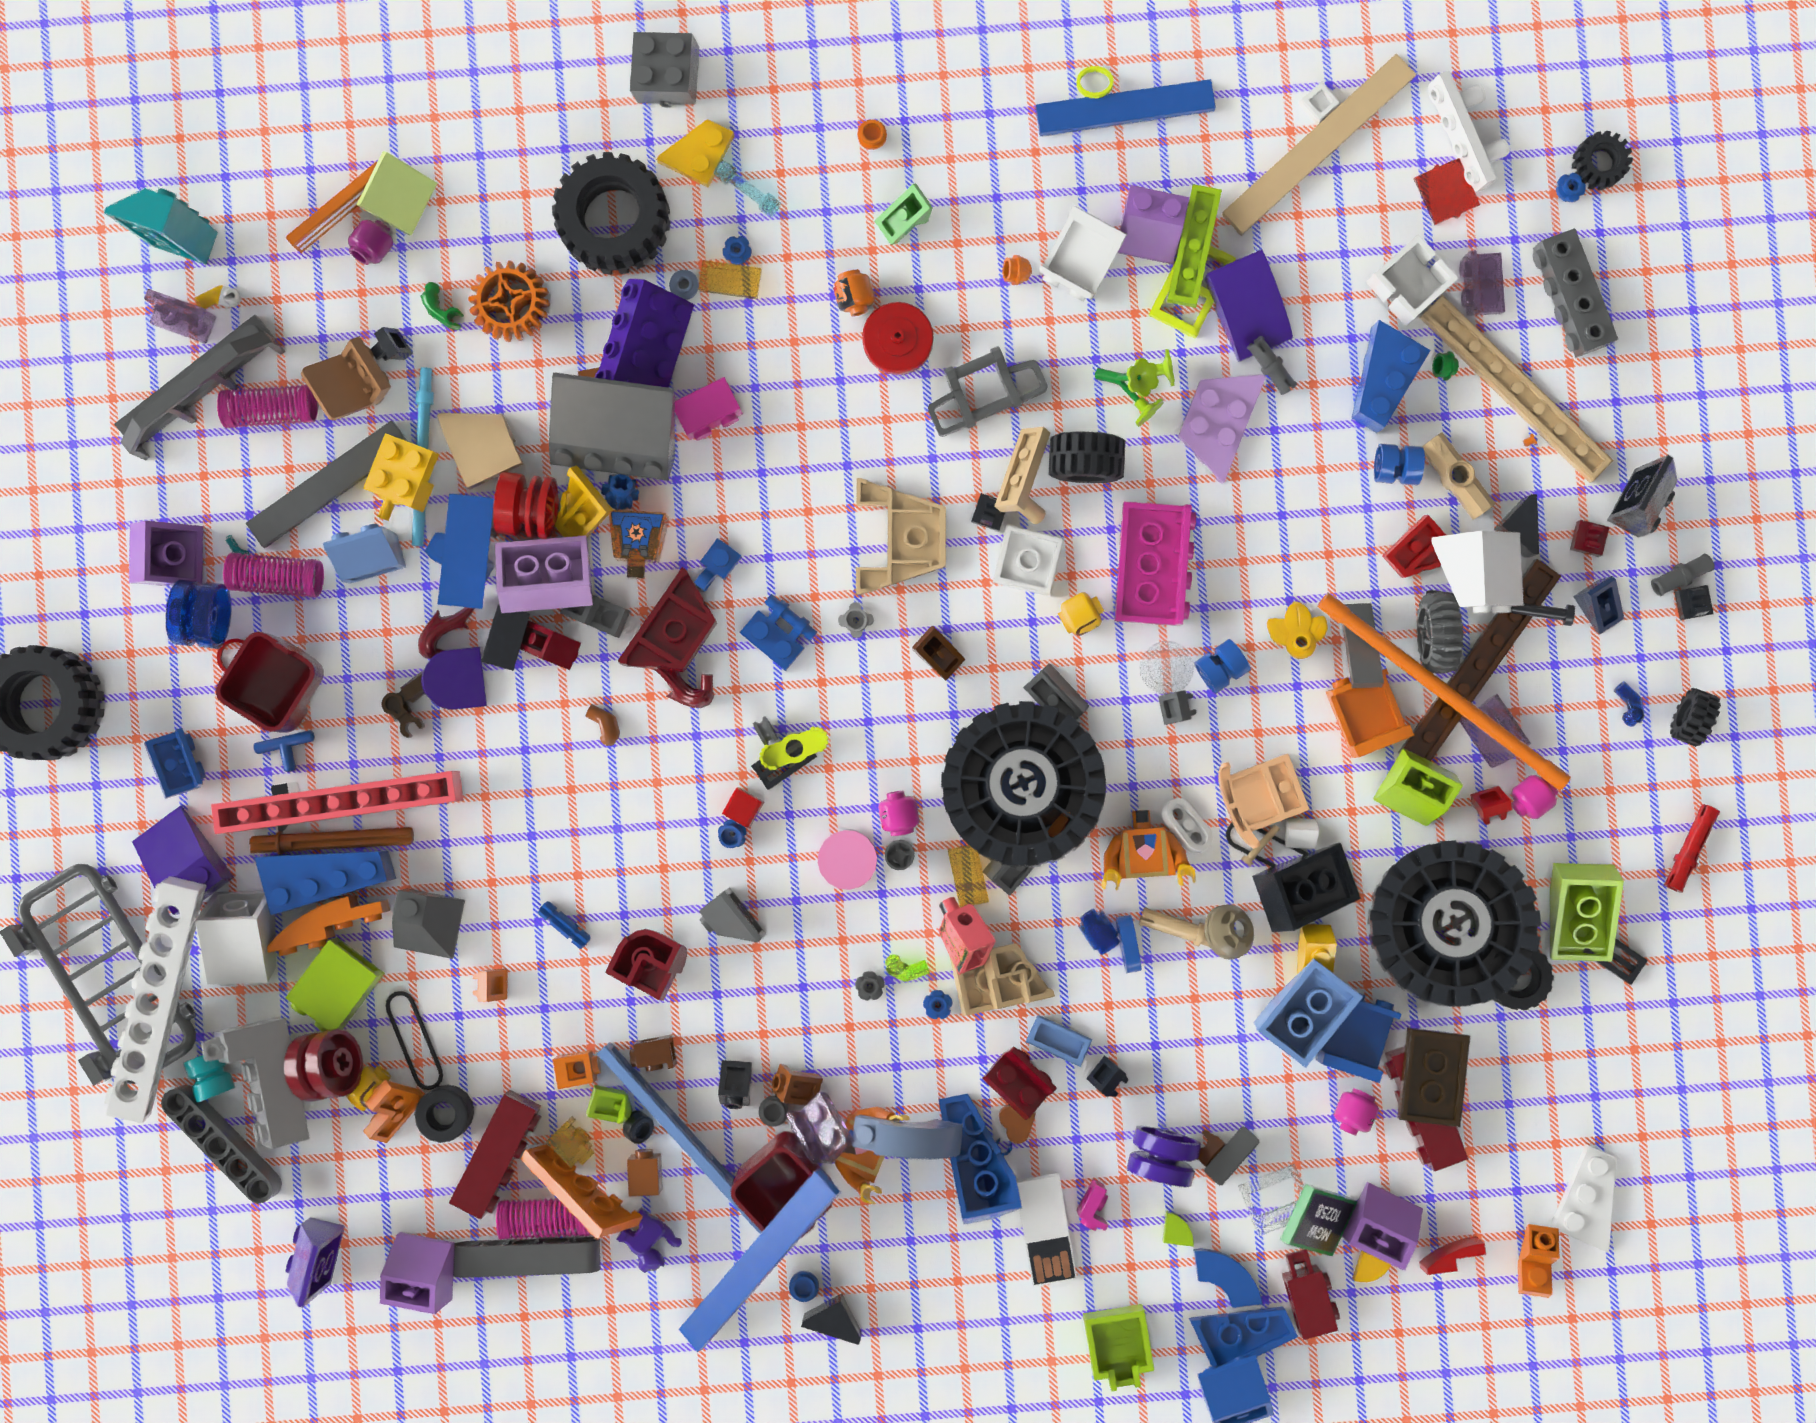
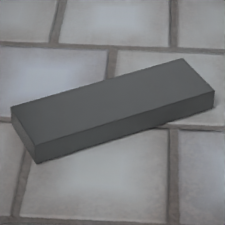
M1372 603L1345 604L1350 608L1351 612L1375 629ZM1342 624L1351 687H1382L1384 679L1379 651Z

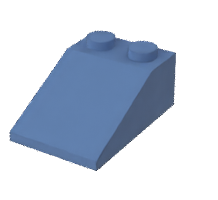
M1313 958L1269 1002L1253 1023L1258 1032L1306 1068L1363 996Z

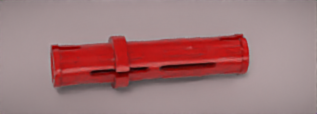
M1701 804L1679 854H1675L1673 858L1675 862L1664 886L1683 893L1689 876L1698 867L1699 863H1697L1699 855L1720 814L1718 809Z

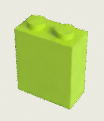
M337 937L328 940L285 998L292 1003L290 1006L295 1012L303 1016L307 1014L315 1020L314 1025L322 1032L332 1029L343 1030L385 973Z

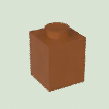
M653 1149L635 1150V1154H631L627 1159L628 1196L659 1195L663 1189L661 1153H653Z

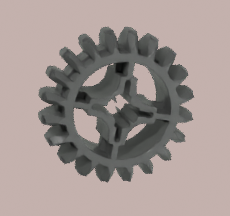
M1437 592L1425 595L1419 603L1416 620L1418 652L1422 666L1435 674L1456 671L1463 656L1462 648L1464 646V624H1462L1460 606L1455 596H1452L1451 593Z

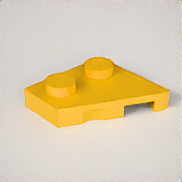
M707 119L658 155L656 160L659 164L709 188L735 136L734 132Z
M574 466L567 471V476L570 477L567 491L562 492L561 509L558 512L555 527L563 537L587 536L588 538L613 509L578 466Z

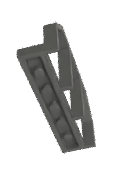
M254 314L118 420L114 425L123 435L121 444L129 454L146 461L150 456L141 445L177 417L191 424L197 421L196 418L188 410L191 406L219 384L231 390H237L239 387L230 377L232 374L267 347H270L280 355L285 352L284 348L262 320Z

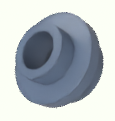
M680 270L675 272L670 278L669 288L671 293L689 300L697 294L699 281L691 271ZM682 280L689 281V286L685 289L679 288V282Z

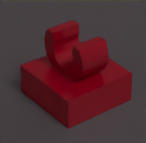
M1583 520L1577 521L1570 550L1596 557L1603 556L1609 527Z

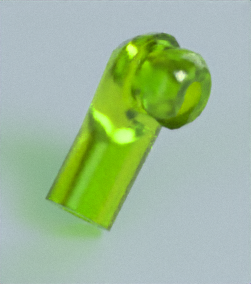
M893 954L885 960L888 974L904 982L930 974L925 959L908 965L901 961L899 955Z

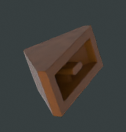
M933 625L912 646V651L945 681L966 660Z

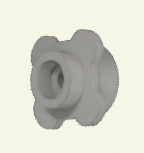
M857 602L851 603L845 615H840L838 618L839 625L846 627L851 632L853 638H860L863 634L862 631L874 622L873 615L867 614L862 610L861 605ZM855 617L859 619L858 623L853 622Z

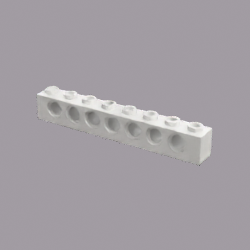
M169 876L155 887L153 901L156 902L154 913H150L146 923V930L149 931L148 940L143 942L139 952V960L143 961L140 971L135 973L132 981V989L136 990L133 1000L128 1002L125 1011V1018H129L127 1028L122 1030L118 1040V1047H122L120 1057L115 1059L111 1070V1075L115 1076L113 1086L108 1088L104 1099V1104L108 1105L106 1116L143 1124L152 1113L195 935V920L200 914L206 889L205 884ZM168 906H175L180 912V918L172 917L168 912ZM161 935L169 936L173 941V947L165 946L161 941ZM159 964L163 966L166 970V976L158 975L154 970V965ZM147 994L156 995L159 1005L150 1003ZM141 1022L150 1025L152 1029L151 1034L145 1033L141 1029ZM134 1051L142 1053L145 1057V1062L137 1061L134 1057ZM127 1080L135 1082L138 1086V1091L131 1090L127 1085Z

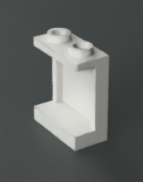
M1073 206L1067 216V221L1039 272L1044 274L1042 280L1057 288L1061 283L1070 288L1069 295L1084 302L1086 298L1092 300L1127 234L1086 211Z

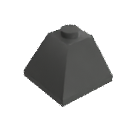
M730 887L699 911L702 915L699 920L709 933L714 931L719 936L759 942L767 934Z
M408 888L398 890L392 917L394 948L453 959L465 899Z

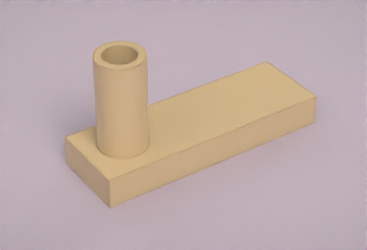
M1044 426L1021 429L994 506L1000 512L1019 511L1033 524L1040 523L1046 514L1045 510L1029 497L1050 436V432Z

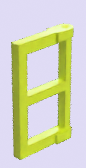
M1210 246L1208 257L1224 264V266L1236 261L1234 256ZM1174 263L1148 316L1192 338H1197L1214 300L1210 291L1201 286L1199 296L1205 298L1206 301L1194 325L1160 310L1170 290L1175 267Z

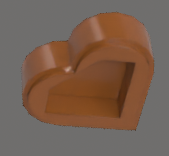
M1009 1104L1000 1109L999 1121L1006 1128L1007 1138L1011 1142L1020 1144L1027 1140L1036 1112L1029 1119L1024 1120Z

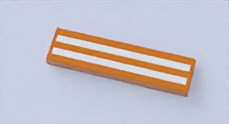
M377 162L373 163L286 236L288 242L300 253H303L357 208L356 204Z

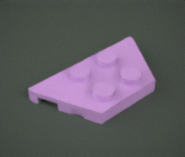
M1262 374L1200 380L1179 432L1178 438L1195 453L1196 458L1202 464H1205L1216 476L1215 479L1222 484L1226 480L1266 376Z

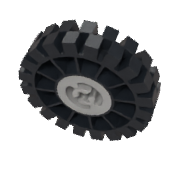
M1019 701L1017 705L1004 703L994 706L995 710L985 713L983 711L972 719L973 723L967 728L963 727L954 738L956 741L953 747L948 749L944 759L945 768L944 772H941L942 800L951 824L960 837L978 854L990 861L999 862L1001 865L1015 868L1016 866L1032 868L1041 867L1042 864L1054 863L1065 858V855L1078 849L1085 842L1087 836L1093 832L1104 807L1106 797L1105 766L1095 741L1089 732H1086L1080 726L1076 719L1069 714L1067 716L1062 714L1058 708L1047 704L1039 706L1035 705L1032 701ZM1023 764L1034 765L1042 771L1046 778V788L1040 798L1034 797L1038 789L1037 780L1028 784L1029 790L1023 791L1022 788L1013 790L1017 798L1027 800L1026 804L1018 805L1010 802L1002 792V780L1006 772L1013 771L1009 781L1012 789L1019 785L1018 779L1022 777L1026 781L1035 778L1033 772L1021 768ZM1062 814L1070 821L1061 833L1052 838L1047 831L1052 823Z
M1456 840L1440 841L1417 848L1400 858L1399 861L1391 865L1382 876L1381 882L1376 885L1371 897L1373 900L1372 905L1368 909L1367 924H1370L1371 933L1368 936L1371 948L1375 949L1378 956L1376 960L1382 970L1392 977L1391 981L1399 988L1411 993L1412 997L1439 1006L1464 1007L1484 1004L1496 999L1502 993H1507L1518 984L1517 980L1519 977L1526 975L1534 962L1531 960L1533 952H1538L1541 936H1537L1538 926H1542L1540 910L1536 911L1533 902L1537 898L1532 887H1527L1522 880L1525 877L1515 865L1510 866L1504 861L1506 857L1495 850L1488 851L1483 849L1482 845L1468 841L1464 843L1456 842ZM1451 902H1458L1466 906L1473 914L1475 920V930L1472 937L1468 935L1471 925L1470 919L1457 925L1459 930L1454 928L1442 933L1446 937L1456 938L1458 940L1457 946L1444 943L1438 938L1433 928V917L1436 911H1439L1441 914L1438 920L1439 928L1450 924L1451 919L1449 917L1455 919L1466 914L1462 910L1452 909L1450 907ZM1497 953H1501L1496 959L1494 958Z

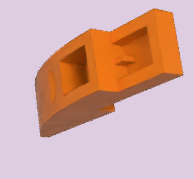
M352 895L326 903L289 924L267 946L268 953L278 951L279 956L298 952L297 946L308 944L309 949L325 946L327 943L326 939L336 937L333 925L335 930L352 927V920L363 918L364 923L383 919L382 913L391 911L389 901L387 899L359 906L357 895Z

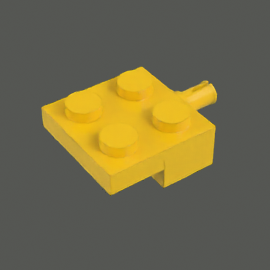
M385 433L363 489L377 494L384 500L377 517L389 521L395 505H405L424 512L434 487L428 481L438 459V453Z

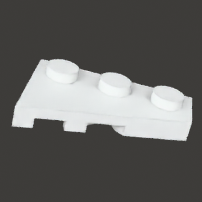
M1588 1144L1584 1145L1550 1224V1227L1559 1228V1232L1606 1253H1609L1616 1157Z

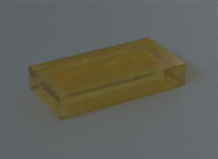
M702 260L698 290L699 292L758 300L762 269Z
M969 845L947 849L959 907L989 902L981 861L977 851Z

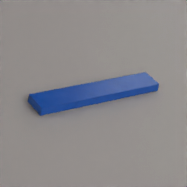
M1211 79L1111 93L1101 98L1084 97L1036 104L1035 106L1039 137L1214 112L1216 109Z

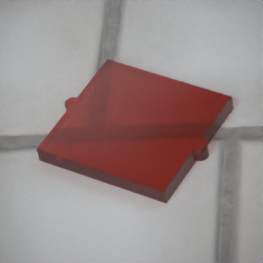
M1460 158L1441 166L1436 164L1432 170L1413 179L1434 226L1453 217L1458 219L1462 213L1480 205L1472 185H1469L1465 180V169Z

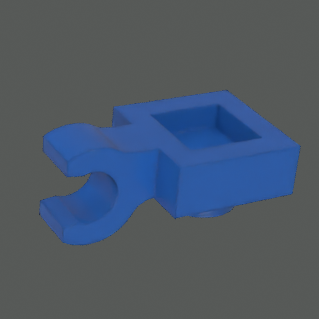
M717 538L700 561L706 569L697 577L694 582L695 585L706 592L717 576L725 581L742 558V555Z

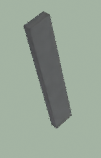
M389 421L247 521L245 524L263 548H267L368 477L385 433L407 441L395 422Z

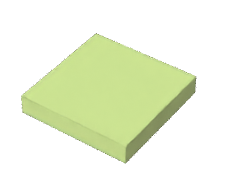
M383 151L356 205L403 233L412 236L437 182L390 153Z

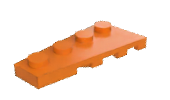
M547 1144L524 1151L521 1157L524 1164L596 1239L638 1226L643 1216L636 1210L632 1213L628 1212L621 1206L623 1201L614 1194L610 1195V1197L597 1189L599 1184L590 1176L577 1174L575 1172L576 1166Z

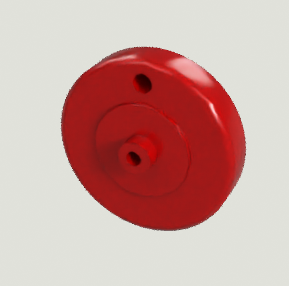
M904 302L884 304L873 311L865 322L862 332L864 352L871 364L884 373L891 375L912 373L924 365L932 352L934 341L932 325L927 316L914 305Z

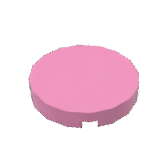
M843 830L833 833L823 842L818 853L817 863L821 875L829 884L838 889L851 890L863 886L871 879L876 870L877 854L874 845L867 836L857 831Z

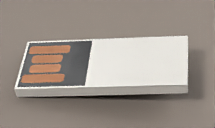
M1059 1173L1017 1180L1022 1209H1019L1033 1287L1077 1279Z

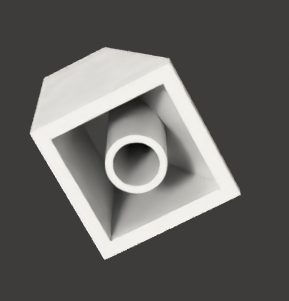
M1476 531L1432 537V545L1460 607L1473 608V613L1511 612L1512 606L1523 605L1520 533Z
M264 891L214 892L195 920L207 985L231 986L233 984H250L257 986L268 983L276 969V951L268 953L267 946L276 937L275 915H270Z

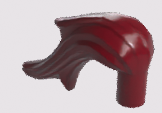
M464 607L453 615L441 617L440 611L437 610L419 636V653L424 658L431 659L434 655L445 651L437 648L439 639L452 630L469 629L465 622L472 615L475 608Z
M653 669L662 676L671 688L672 692L667 694V698L691 708L700 709L711 704L714 698L713 674H701V689H695L683 680L679 672Z

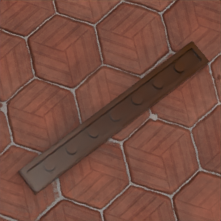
M1535 559L1522 576L1523 603L1542 605L1561 578V575L1539 559ZM1496 613L1451 676L1447 685L1472 703L1533 616ZM1437 696L1413 730L1415 736L1405 741L1398 754L1405 748L1431 761L1463 715Z

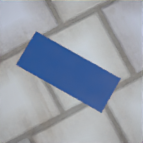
M449 493L437 605L483 609L494 498Z

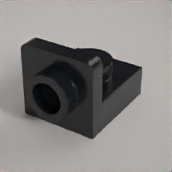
M722 1060L718 1098L720 1104H724L726 1108L741 1109L742 1106H750L749 1094L752 1062Z

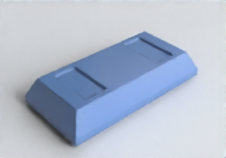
M1037 1015L1026 1043L1081 1067L1093 1039Z

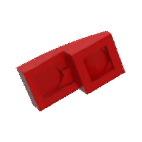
M1477 1236L1453 1241L1425 1256L1419 1262L1420 1268L1427 1275L1458 1271L1456 1259L1486 1255L1485 1243Z

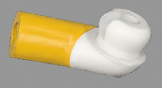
M219 285L194 297L200 310L203 311L215 304L230 308L235 307L240 303L241 295L234 288Z

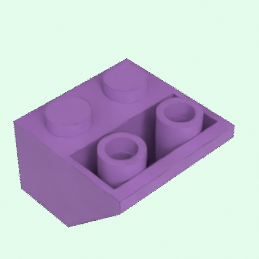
M1366 1182L1342 1237L1349 1245L1405 1271L1418 1244L1423 1208Z
M399 1232L396 1235L380 1275V1304L435 1315L452 1301L454 1242Z

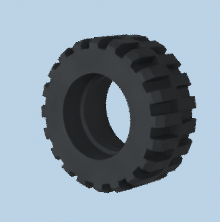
M603 152V158L596 159L595 155L592 154L586 156L588 162L580 165L577 161L571 166L573 172L570 176L564 173L559 180L562 188H555L553 195L556 204L552 205V215L555 219L554 226L567 250L579 263L583 262L586 268L593 271L600 269L603 274L612 275L613 270H618L620 275L629 273V267L636 266L637 270L644 267L643 261L648 257L653 260L658 255L657 247L664 246L667 240L665 232L670 231L671 223L668 216L670 214L669 204L652 170L648 171L645 164L638 159L633 162L629 155L620 153L619 157L615 158L612 152ZM613 190L624 191L633 195L639 205V214L634 225L626 233L613 238H602L593 235L588 230L585 224V214L588 206L597 196Z
M28 645L27 648H13L10 650V654L2 653L0 655V752H7L8 756L17 759L52 761L59 760L62 756L69 757L77 753V747H85L91 741L88 735L96 734L99 730L100 725L96 724L98 717L103 718L105 709H100V701L105 700L104 691H98L97 686L101 684L98 675L89 673L92 671V667L86 661H80L79 656L72 652L46 646ZM40 675H46L52 679L59 690L61 706L59 714L52 725L41 732L32 730L24 721L20 710V700L25 687L30 681Z

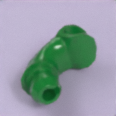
M428 282L425 285V291L420 295L422 304L428 314L452 330H460L461 325L452 323V319L456 316L464 317V315L458 308L451 307L446 311L441 309L438 296L440 287L436 283Z

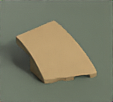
M437 414L451 454L469 490L500 476L502 472L511 471L524 464L515 447V438L503 414Z
M1017 943L992 948L984 965L960 975L950 957L962 1016L1055 997L1054 991L1048 988L1038 975V970L1032 963L1028 962L1024 952Z

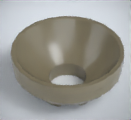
M1227 904L1217 906L1209 912L1205 920L1204 930L1207 943L1213 952L1219 957L1228 960L1240 958L1248 953L1254 941V928L1245 911L1238 906ZM1236 920L1241 922L1244 927V935L1242 937L1238 936L1234 930Z

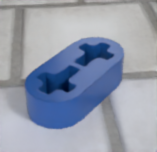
M1132 916L1116 917V927L1125 972L1127 974L1142 971Z

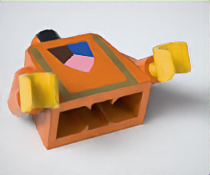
M1150 810L1132 811L1133 829H1121L1119 834L1113 836L1104 853V876L1101 883L1103 889L1106 888L1107 881L1109 880L1115 882V890H1118L1121 879L1176 875V871L1177 881L1180 886H1183L1182 876L1184 875L1190 876L1193 883L1196 881L1195 869L1190 866L1186 852L1174 834L1166 831L1165 827H1151Z
M877 1106L859 1109L854 1114H848L844 1126L827 1120L820 1136L836 1143L832 1154L836 1168L845 1181L860 1193L861 1200L868 1204H876L870 1198L872 1190L877 1194H882V1189L878 1186L870 1185V1182H875L885 1156L876 1155L871 1150L852 1147L855 1116L865 1115L898 1122L900 1120H910L908 1115H896Z

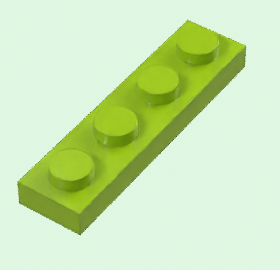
M1196 184L1192 185L1167 299L1168 303L1193 308L1197 307L1222 189Z

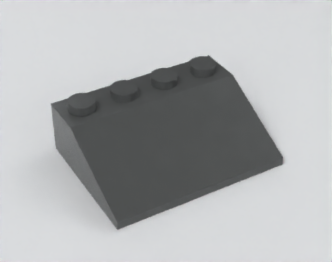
M553 372L549 425L550 464L565 467L578 466L580 469L669 481L675 459V389Z

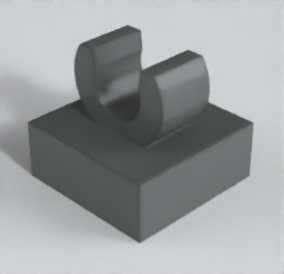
M1186 690L1158 696L1164 725L1192 719L1191 716L1197 712L1196 709L1190 710L1188 699L1193 698V694L1186 693Z

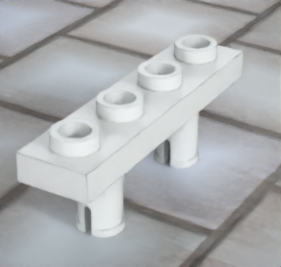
M1450 70L1440 73L1427 86L1429 96L1440 114L1442 127L1450 137L1453 144V152L1459 158L1464 169L1465 180L1471 186L1473 193L1484 190L1497 179L1490 162L1506 157L1510 153V147L1505 139H1500L1485 146L1482 145L1466 108L1485 101V89L1482 85H1477L1459 92Z

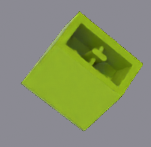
M1403 748L1373 800L1424 826H1428L1448 811L1463 784L1455 773Z

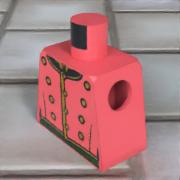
M955 897L945 899L939 904V908L944 915L939 928V934L960 975L984 965L996 940L972 904L960 908Z

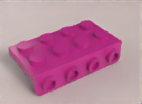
M1123 502L1114 621L1181 626L1184 619H1189L1190 602L1185 601L1186 590H1190L1192 584V572H1187L1188 560H1192L1194 555V542H1189L1190 530H1195L1196 512H1192V505L1178 506Z

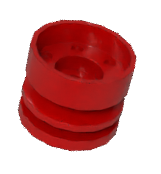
M502 472L497 482L493 505V523L496 534L518 537L525 524L527 537L535 538L538 533L540 539H550L559 511L556 479L554 477H546L542 482L540 476L534 475L527 488L525 475Z

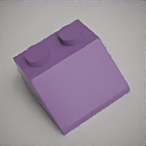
M1130 185L1120 225V231L1126 233L1127 236L1118 253L1173 265L1185 221L1189 197Z
M140 521L130 524L129 583L177 586L202 585L203 526L156 521Z

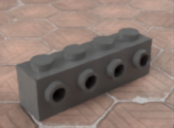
M1574 228L1540 241L1532 248L1534 251L1533 261L1535 266L1541 269L1544 277L1543 286L1548 296L1552 297L1555 305V318L1564 328L1566 333L1565 343L1569 351L1573 352L1575 358L1617 341L1618 336L1576 229Z

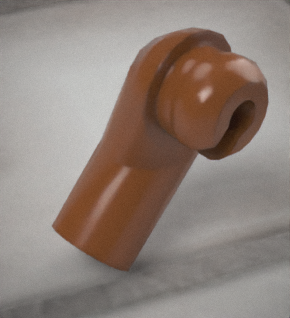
M591 704L585 717L599 724L601 732L600 741L606 746L614 745L620 735L616 717Z

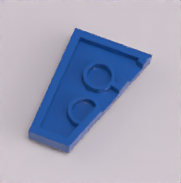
M1283 1306L1189 1318L1211 1366L1220 1367L1226 1365L1240 1356L1249 1357L1256 1355L1258 1357L1298 1337Z

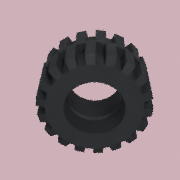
M1075 431L1050 437L1048 475L1057 480L1076 483H1110L1124 478L1126 441L1117 435L1102 432Z

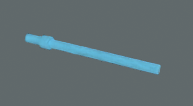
M421 367L419 391H416L415 403L418 404L416 445L428 449L430 405H434V392H431L432 368ZM413 509L412 546L423 547L425 510L420 512Z

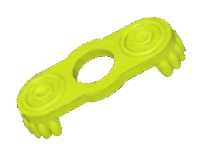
M811 727L810 730L800 734H789L782 741L772 745H765V748L761 749L762 752L759 754L761 764L769 770H777V768L789 763H800L807 756L823 752L827 748L829 737L824 729ZM791 740H798L803 745V752L798 757H791L786 752V745Z

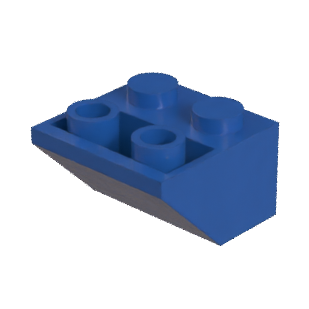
M1256 1355L1249 1357L1240 1356L1231 1363L1220 1367L1210 1366L1202 1373L1197 1374L1204 1402L1212 1423H1252L1274 1415L1272 1402Z

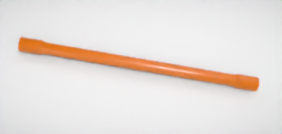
M1329 592L1320 600L1317 605L1319 609L1358 635L1529 765L1540 777L1560 791L1568 784L1571 779L1570 775L1550 760L1539 755L1351 612L1349 607Z

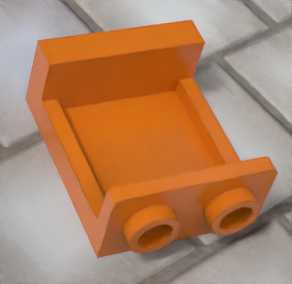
M1387 668L1382 669L1384 679L1382 687L1352 688L1349 677L1331 683L1333 689L1325 692L1352 758L1362 757L1415 736L1411 725H1405L1386 678V675L1389 674Z

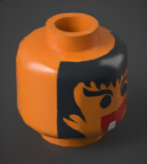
M858 269L839 274L837 276L838 280L833 284V291L839 310L846 313L850 312L852 317L866 314L868 312L867 307L871 306L875 301L870 277L867 274L861 273Z

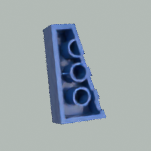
M388 850L254 857L270 915L284 913L396 879Z

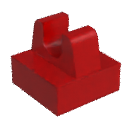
M1500 786L1470 794L1471 803L1485 825L1490 824V817L1498 815L1501 820H1505L1507 812L1512 811L1511 800Z

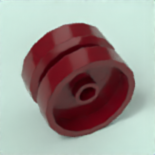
M332 1029L321 1033L304 1034L296 1037L288 1046L284 1057V1074L289 1088L299 1099L312 1102L326 1098L344 1097L353 1093L360 1084L363 1071V1056L358 1042L348 1031Z

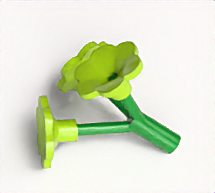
M1165 349L1164 360L1160 364L1148 363L1145 358H1139L1134 365L1128 368L1127 373H1119L1097 368L1095 372L1096 380L1118 384L1135 402L1134 406L1141 412L1140 417L1135 422L1138 427L1149 420L1164 404L1162 398L1150 404L1144 399V397L1150 394L1151 390L1157 388L1159 383L1157 376L1165 375L1169 380L1170 386H1175L1169 349Z

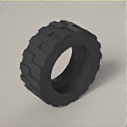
M1539 949L1538 952H1533L1531 960L1534 962L1530 967L1532 973L1530 984L1520 991L1509 990L1507 993H1502L1494 1001L1514 1010H1529L1530 1007L1535 1008L1541 1001H1545L1549 991L1551 992L1553 988L1552 981H1554L1553 967L1548 962V957L1541 953ZM1497 953L1494 958L1496 959L1501 953Z

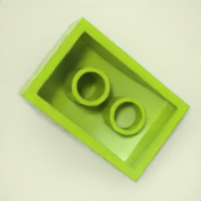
M1553 863L1550 883L1551 960L1612 962L1624 880L1614 864ZM1588 948L1596 954L1583 953L1582 951Z

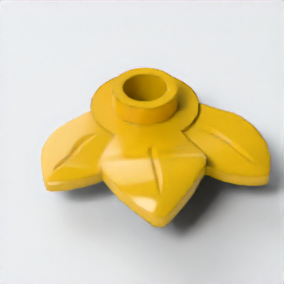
M1294 601L1288 607L1284 619L1270 618L1267 620V629L1271 639L1276 644L1286 646L1287 652L1292 657L1305 659L1314 653L1316 643L1325 637L1328 624L1325 616L1312 618L1310 611L1304 604ZM1302 639L1307 645L1299 647L1296 641Z

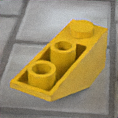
M1307 924L1300 928L1297 974L1313 958L1332 973L1334 972L1337 942L1331 925Z

